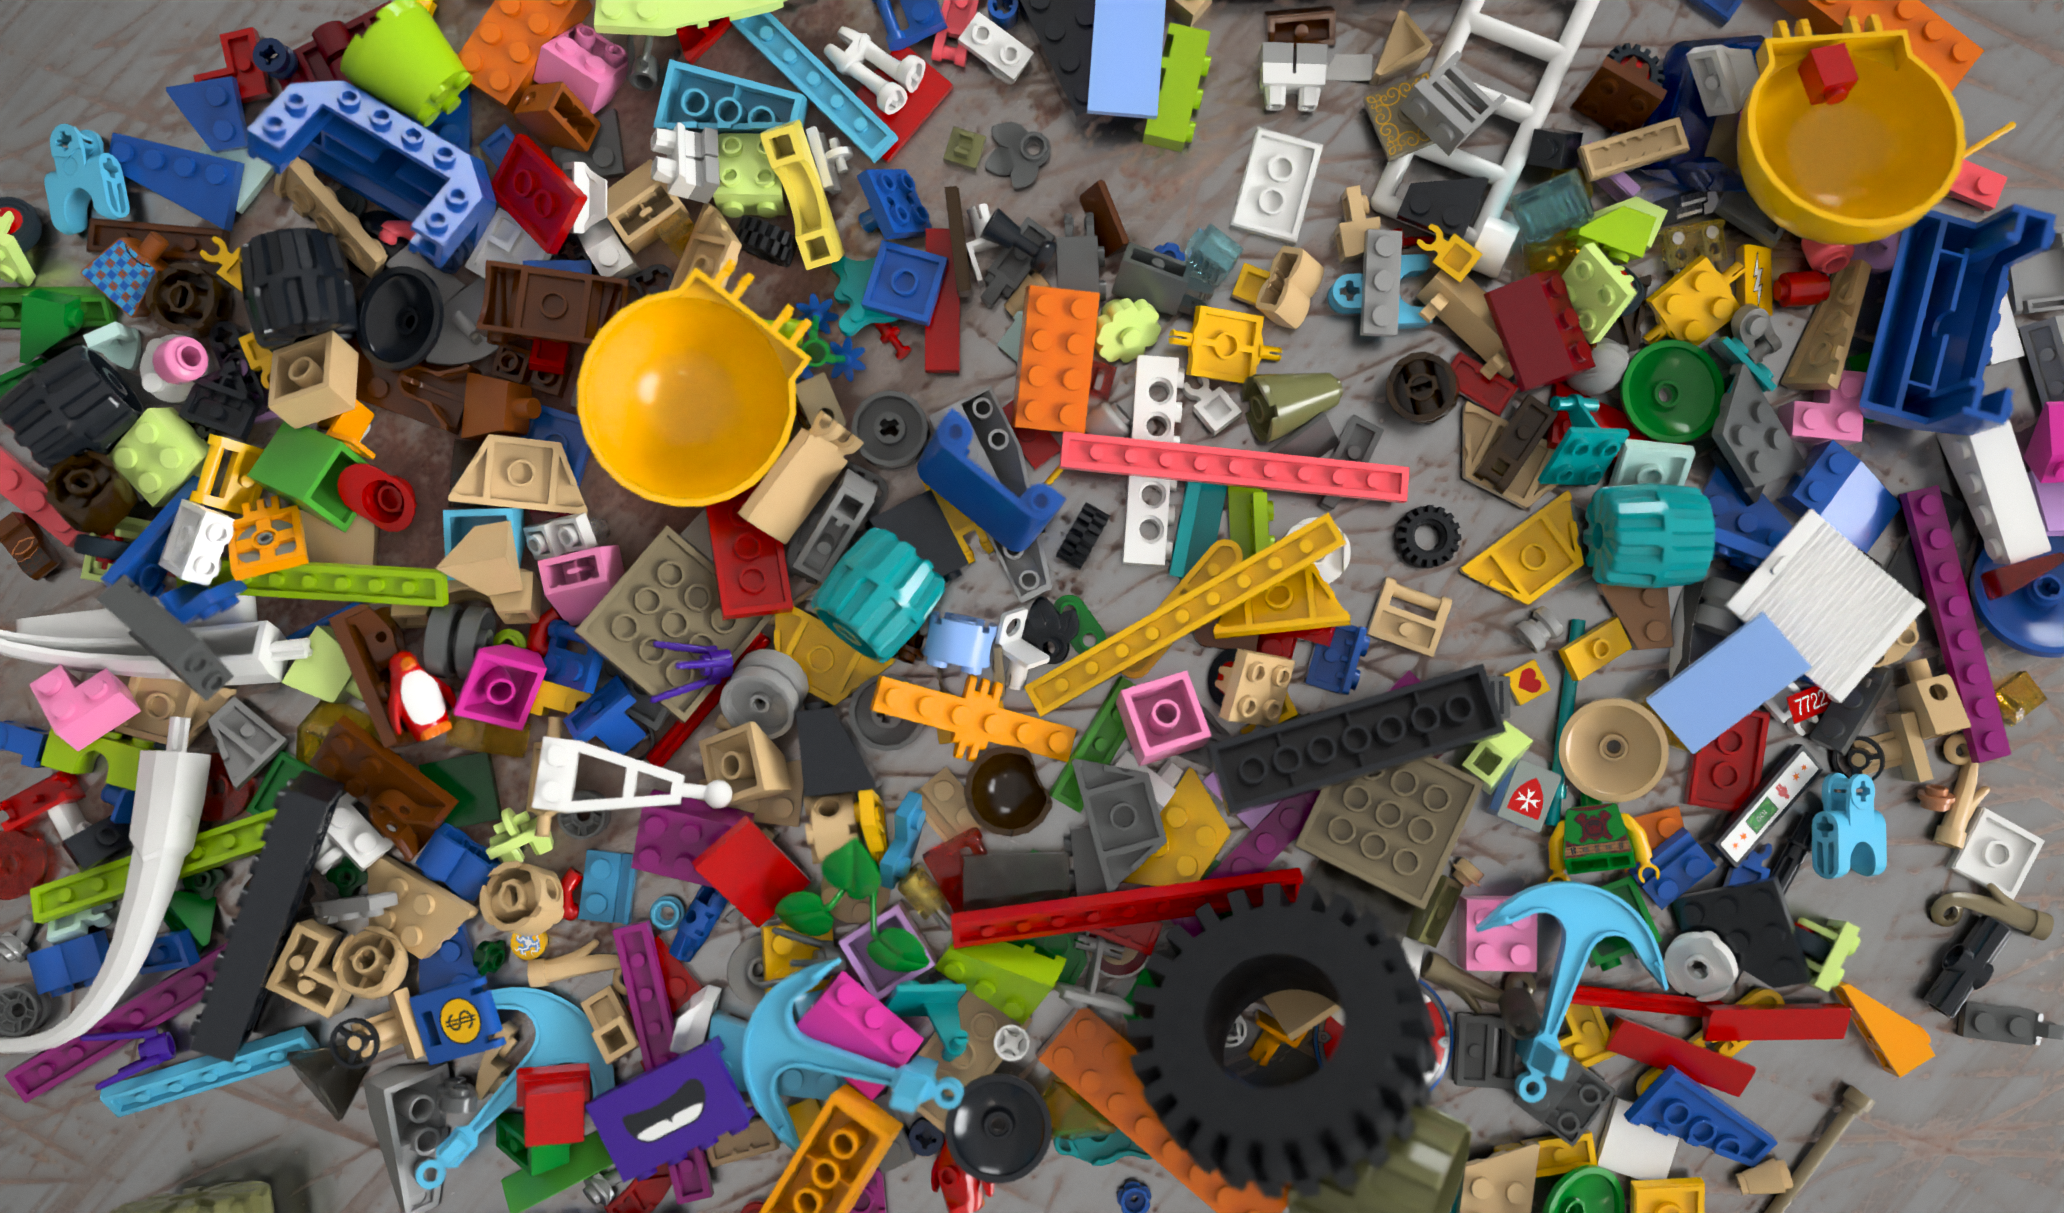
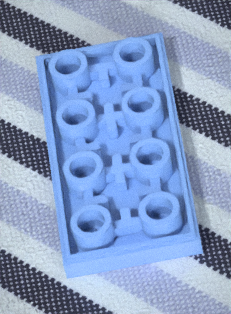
M1095 0L1087 114L1146 119L1157 118L1166 0Z
M1762 611L1646 698V702L1690 752L1694 754L1812 667Z

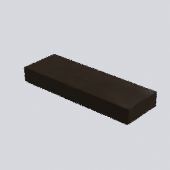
M957 186L945 187L958 297H967L972 294L960 193Z

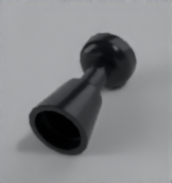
M997 208L985 225L980 238L1008 249L1012 246L1018 248L1032 257L1030 267L1033 271L1040 274L1053 256L1057 244L1051 240H1044L1040 245L1034 243L1020 234L1021 228L1002 210Z

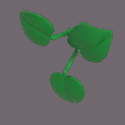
M856 837L851 838L843 846L830 852L822 862L821 872L831 885L839 888V891L829 903L823 905L821 898L817 894L801 891L785 896L776 905L775 914L786 925L804 935L821 936L831 930L834 919L828 911L835 907L845 892L857 900H862L869 896L870 934L874 938L866 947L869 957L877 965L894 972H913L925 968L930 963L921 942L910 932L900 928H887L882 930L881 933L878 932L876 897L881 882L880 867Z

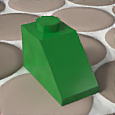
M40 288L22 295L20 363L27 364L44 356L79 331L84 320V312L80 309L81 297Z
M501 1113L496 1118V1146L531 1177L569 1163V1147H571L572 1143L525 1147L523 1114Z

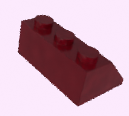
M1559 269L1536 273L1483 294L1520 392L1564 382L1596 367L1592 358L1591 348L1586 342L1579 324L1578 314L1572 306L1567 293L1566 283L1561 277Z

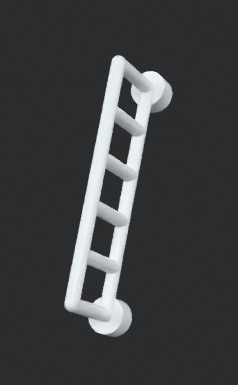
M1463 0L1429 72L1430 75L1440 68L1457 50L1460 53L1462 52L1470 32L1549 62L1530 104L1505 95L1507 99L1494 112V114L1520 123L1502 166L1458 148L1448 156L1435 143L1387 163L1370 200L1372 209L1398 220L1396 219L1403 199L1395 197V194L1414 155L1473 178H1488V184L1492 185L1474 226L1468 227L1463 240L1483 254L1472 270L1498 279L1521 228L1501 220V215L1529 157L1534 129L1542 128L1600 0H1576V5L1559 42L1480 13L1485 0ZM1445 74L1441 76L1467 103L1478 107ZM1474 83L1493 102L1502 94ZM1398 220V221H1400V222H1403V223H1405V224H1408V225H1410V226H1413V227H1415V228H1418V229H1420V230H1423V231H1425V232H1428V233L1433 234V235L1436 236L1435 233H1432V232L1427 231V230H1425V229L1419 228V227L1414 226V225H1412V224L1406 223V222H1404V221Z

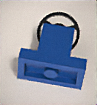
M618 675L563 719L574 740L587 743L596 735L606 744L609 751L627 756L629 751L636 749L640 741L651 739L648 751L641 757L635 758L639 761L645 759L654 747V730L646 725L650 732L646 733L632 720L635 718L625 713L637 700L627 684Z

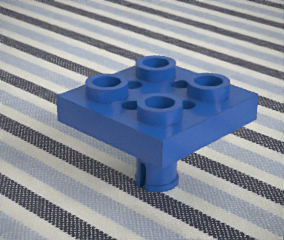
M866 169L857 175L870 206L868 210L860 213L858 216L859 223L866 232L872 233L877 228H880L884 239L920 238L926 236V228H932L929 222V214L921 204L915 190V182L906 169Z

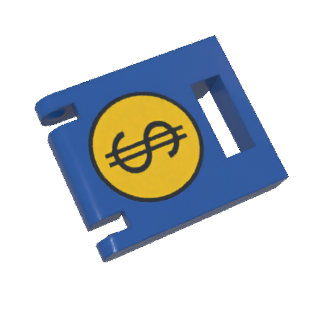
M486 976L426 991L409 998L429 1065L492 1050L506 1044L504 1036L491 1040L488 1038L489 1035L503 1030L491 989L476 994L473 988H478L487 983Z

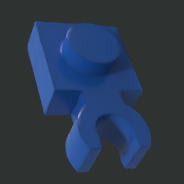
M1769 843L1762 845L1759 854L1752 850L1737 869L1729 867L1724 886L1768 878L1770 869L1761 865L1762 861L1771 855L1772 845Z

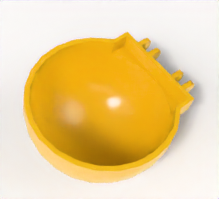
M1878 14L1866 16L1864 32H1861L1858 17L1848 16L1844 18L1842 24L1843 34L1812 35L1809 20L1799 19L1794 27L1795 37H1790L1786 20H1779L1774 22L1772 29L1773 37L1764 39L1755 54L1760 77L1744 102L1737 129L1738 166L1746 189L1759 209L1778 226L1798 237L1822 244L1855 245L1891 236L1916 223L1939 203L1947 194L1961 170L1966 147L1964 121L1954 96L1939 75L1912 53L1907 29L1883 31ZM1845 42L1859 80L1849 92L1848 97L1843 101L1833 105L1821 103L1811 106L1799 76L1798 67L1810 49Z
M731 258L713 280L695 267L679 289L643 297L620 310L599 330L585 354L578 380V414L585 439L600 465L622 486L645 499L672 506H705L731 499L755 485L774 466L789 441L796 415L795 380L812 359L799 349L796 344L809 329L812 322L805 318L804 321L798 324L795 332L788 340L778 330L793 315L794 308L787 304L770 326L743 305L738 299L755 278L749 272L737 283V288L734 292L729 294L720 285L735 269L737 263Z

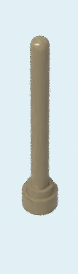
M1850 1085L1842 1095L1845 1098L1841 1103L1844 1107L1791 1176L1793 1188L1785 1189L1786 1193H1778L1764 1213H1784L1856 1115L1860 1117L1863 1112L1868 1114L1876 1102Z

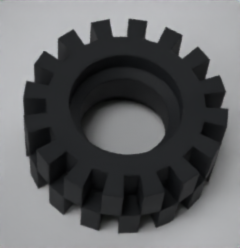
M743 215L735 232L736 237L742 244L741 250L781 267H790L798 248L795 235L790 234L787 230L780 229L781 227L777 225H771L769 222L761 221L756 217L752 218L748 215Z
M1086 502L1058 550L1056 557L1080 570L1103 531L1110 515Z
M1434 505L1420 506L1406 513L1399 520V526L1395 528L1394 534H1397L1394 544L1395 546L1398 545L1399 551L1397 552L1399 556H1404L1405 562L1409 565L1414 564L1416 568H1434L1450 561L1454 557V552L1458 551L1460 546L1457 544L1461 540V534H1458L1457 530L1460 526L1458 522L1455 523L1453 521L1454 516L1452 513L1447 514L1444 512L1445 508H1436ZM1422 524H1431L1439 531L1440 541L1433 550H1424L1415 541V532Z

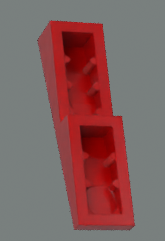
M926 228V252L947 257L949 265L929 327L925 326V373H960L961 309L960 297H958L950 229Z

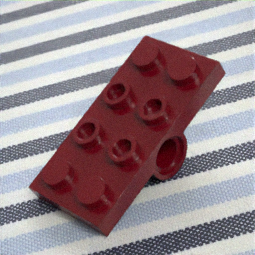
M390 0L347 23L335 20L318 26L312 33V41L293 50L298 57V68L292 77L286 80H278L282 90L284 91L292 83L344 80L352 84L340 70L343 55L355 35H360L363 38L367 29L379 20L376 18V13L392 3V1Z

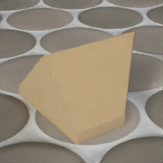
M1399 10L1394 19L1369 84L1377 86L1419 68L1432 48L1433 44L1407 12Z
M511 521L474 526L435 568L486 596L523 590Z

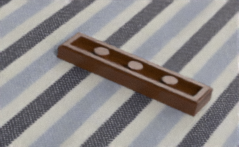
M97 218L89 219L86 252L94 255H100L121 237H135L143 242L151 231L158 233L169 242V246L160 256L165 261L209 264L204 261L199 252L204 250L212 256L219 253L220 247L211 240L213 236L221 238L229 251L231 232L224 229Z

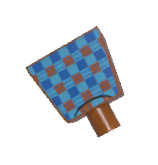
M153 231L148 234L143 242L135 237H121L83 268L80 274L129 317H148L151 312L146 305V289L154 274L169 268L168 264L160 258L169 246V242Z

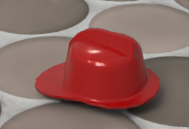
M367 463L350 465L339 475L337 482L339 496L344 504L353 512L387 532H399L406 529L413 522L418 503L416 502L413 487L406 479L398 475H389Z

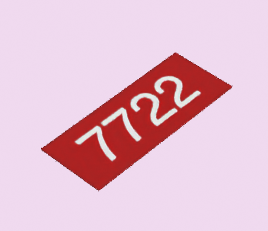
M1818 686L1810 687L1786 697L1794 724L1825 712L1832 701L1828 698V694Z

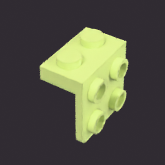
M719 134L720 185L715 191L713 198L716 208H718L720 213L732 218L741 217L742 215H759L764 218H773L777 215L787 216V200L784 187L777 174L771 169L760 134Z

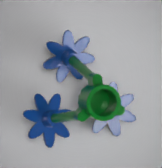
M814 293L810 295L809 305L801 302L796 303V308L803 313L797 319L805 320L807 318L812 322L807 330L810 339L801 348L812 359L797 377L795 383H801V376L806 380L814 377L809 368L819 367L824 363L835 365L831 373L833 379L844 372L846 379L852 382L854 379L853 369L862 371L866 369V366L857 360V358L863 355L865 348L858 347L852 350L851 337L845 339L842 347L836 342H830L829 347V344L824 339L818 337L819 328L825 334H830L831 330L827 321H836L839 319V315L828 311L833 303L832 299L829 298L819 305V300Z

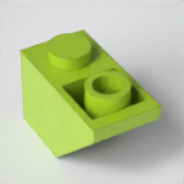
M1622 206L1567 232L1565 239L1576 242L1575 247L1580 250L1584 245L1594 243L1601 252L1608 254V260L1618 264H1628L1630 261L1643 258L1657 217Z

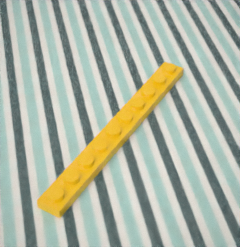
M1328 512L1027 684L1024 688L1039 716L1043 717L1347 543Z

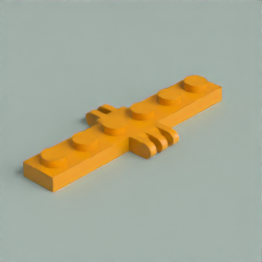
M969 674L962 697L885 676L879 675L870 710L951 731L950 742L955 743L954 758L962 759L965 748L968 746L966 761L974 763L978 751H984L989 741L1004 746L1025 748L1030 753L1064 762L1069 760L1077 729L999 708L998 704L1003 690V684L995 681L990 694H988L990 680L981 678L976 691L977 676Z

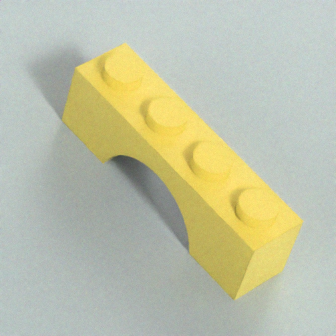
M800 119L765 130L760 134L771 169L779 177L787 194L794 218L795 239L806 270L839 261L845 254Z

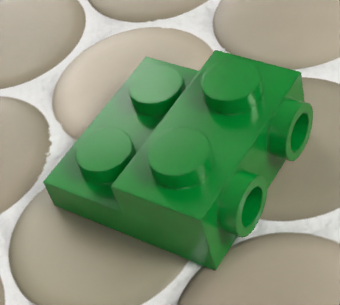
M1632 875L1599 887L1628 903L1647 923L1656 942L1662 941ZM1614 935L1605 937L1597 942L1590 953L1588 962L1591 968L1600 965L1603 972L1622 965L1620 957L1631 953L1635 959H1638L1625 938Z

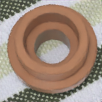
M1928 784L1926 789L1917 791L1920 806L1932 811H1949L1951 804L1955 802L1956 796L1948 792V787L1938 784Z

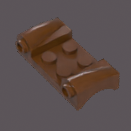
M486 260L484 298L476 329L482 336L487 337V343L498 346H508V341H516L517 337L580 345L585 346L588 350L599 330L620 310L629 306L631 285L628 279Z

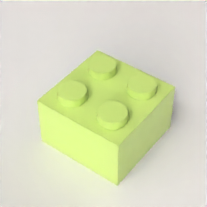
M173 407L147 408L106 456L152 507L166 506L193 475L200 478L210 447L204 439H201L196 434V431L187 421L178 416L179 413Z

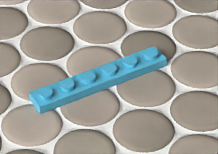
M770 12L731 21L734 28L873 163L899 140L897 135Z
M301 1026L246 1043L233 1063L206 1055L101 1089L100 1100L119 1118L318 1057L320 1045L307 1029Z

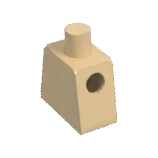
M1920 659L1905 664L1911 683L1897 688L1898 702L1901 711L1915 712L1922 740L1945 736L1971 727L1950 675L1945 674L1933 677L1927 659Z

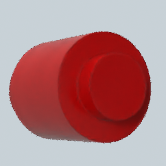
M1817 270L1785 272L1780 274L1778 280L1773 284L1774 299L1782 307L1818 305L1821 301H1826L1829 298L1831 290L1828 275L1826 273L1820 274Z

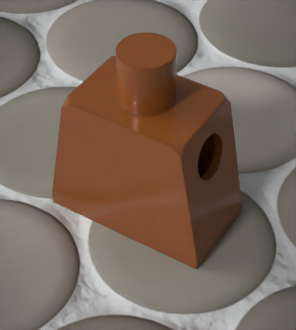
M563 82L530 85L526 88L520 102L513 110L515 122L519 125H524L541 143L582 152L589 150L601 126L598 119Z
M467 373L461 438L484 442L489 434L509 437L526 436L529 430V420L538 418L541 413V404L538 399L532 398L531 387L480 374Z

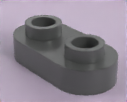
M448 1077L444 1079V1083L437 1085L436 1103L442 1112L461 1114L477 1110L478 1094L473 1085L466 1083V1078Z

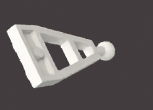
M543 737L532 808L575 813L680 805L682 797L703 799L713 808H723L732 799V789L727 782L722 780H714L707 786L684 783L685 776L582 741ZM580 753L627 768L622 798L572 801ZM642 772L672 782L671 793L669 795L635 797L638 773Z

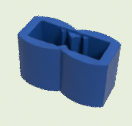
M444 823L435 831L415 862L421 868L424 876L434 881L440 880L445 882L451 888L450 890L454 895L463 900H471L473 902L480 896L482 886H487L488 881L491 879V877H488L491 871L502 864L497 857L490 860L485 846L474 842L463 831L448 823Z
M105 930L27 954L38 995L49 991L52 998L75 991L73 984L83 981L85 987L92 985L110 947Z

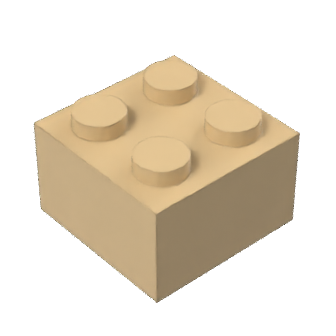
M333 330L274 350L268 408L294 429L354 410L359 353Z

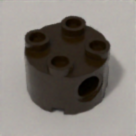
M172 263L167 265L169 268L162 272L158 271L152 276L146 289V305L159 325L187 337L206 338L209 336L211 328L217 322L228 321L232 312V291L219 277L190 263Z
M1429 352L1411 353L1398 360L1393 366L1394 368L1391 370L1390 375H1388L1386 382L1387 398L1392 408L1407 420L1421 424L1436 422L1447 416L1457 405L1460 393L1459 378L1453 367L1438 355Z
M86 451L83 452L86 456L78 458L72 454L53 466L47 475L44 484L47 489L46 499L75 530L105 536L111 533L114 527L126 518L131 508L136 505L138 497L133 491L131 483L104 454Z

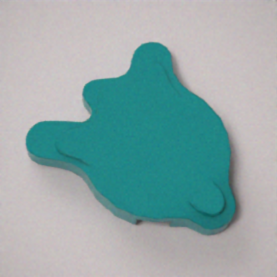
M842 256L839 261L831 263L833 273L840 279V283L834 292L835 301L839 304L850 305V308L839 320L840 332L847 337L855 335L865 325L888 323L899 319L863 309L861 305L876 257L857 261Z
M1084 1098L1078 1100L1071 1107L1062 1129L1054 1137V1147L1059 1154L1071 1155L1077 1159L1080 1158L1085 1162L1091 1163L1093 1166L1108 1165L1125 1156H1135L1145 1160L1152 1159L1147 1152Z

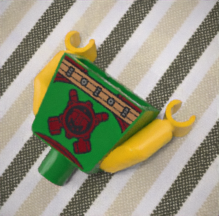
M1583 792L1580 794L1581 806L1566 810L1565 820L1558 822L1548 841L1549 868L1553 870V875L1549 877L1548 882H1553L1555 877L1562 878L1564 881H1571L1568 876L1570 874L1636 867L1635 861L1640 863L1637 868V876L1643 883L1645 881L1642 877V871L1647 867L1654 869L1657 880L1660 877L1658 867L1650 862L1652 852L1645 830L1629 814L1620 813L1616 803L1603 804L1602 801L1591 798Z

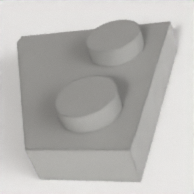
M235 696L208 719L209 727L233 788L237 792L288 744L284 736Z

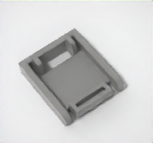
M2064 226L2053 227L2056 235L2050 250H2046L2009 268L2007 296L2013 316L2021 315L2022 313L2034 314L2064 310Z

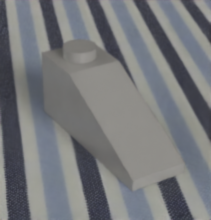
M847 469L797 556L793 567L824 583L873 504L878 485Z

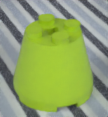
M416 0L393 1L376 13V18L379 20L367 29L363 38L360 35H355L343 55L340 70L354 86L413 118L424 127H428L443 111L446 114H450L460 105L461 99L458 95L471 83L473 76L465 69L428 10Z

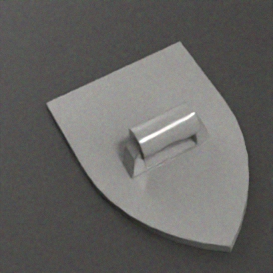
M480 276L444 306L442 331L435 347L426 357L427 363L443 366L470 364L498 351L499 346L487 343V337L482 336L476 329L484 298L485 279Z

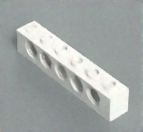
M1137 355L1131 439L1180 443V436H1174L1175 422L1181 423L1182 402H1176L1177 388L1183 389L1185 368H1179V358ZM1153 386H1162L1166 389L1168 398L1162 402L1154 401L1149 395V389ZM1154 419L1160 420L1165 426V433L1161 436L1151 435L1146 427L1149 421ZM1128 476L1122 564L1163 567L1165 566V559H1172L1173 539H1167L1168 525H1174L1175 505L1169 504L1170 491H1176L1177 480ZM1149 487L1157 489L1161 496L1160 502L1156 505L1146 504L1142 499V491ZM1147 521L1153 522L1158 528V536L1152 540L1143 538L1139 531L1142 523Z

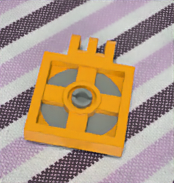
M278 495L270 497L271 507H267L264 498L256 500L257 510L254 511L250 502L242 503L243 518L233 521L234 532L231 541L228 543L231 573L235 581L309 563L302 516L298 505L282 508Z

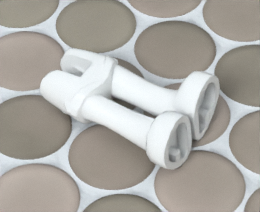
M841 26L837 35L849 47L844 52L837 46L829 43L824 48V54L837 67L838 72L842 75L845 74L846 76L853 77L877 96V106L880 110L888 115L894 114L907 101L905 89L913 93L918 88L924 75L925 61L916 55H908L902 61H899L875 45L866 33H859L848 27ZM866 61L871 62L900 85L884 80L864 66L863 63Z

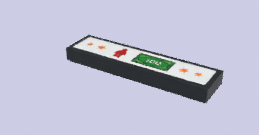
M1794 744L1711 838L1708 844L1729 867L1737 869L1824 768L1803 744Z

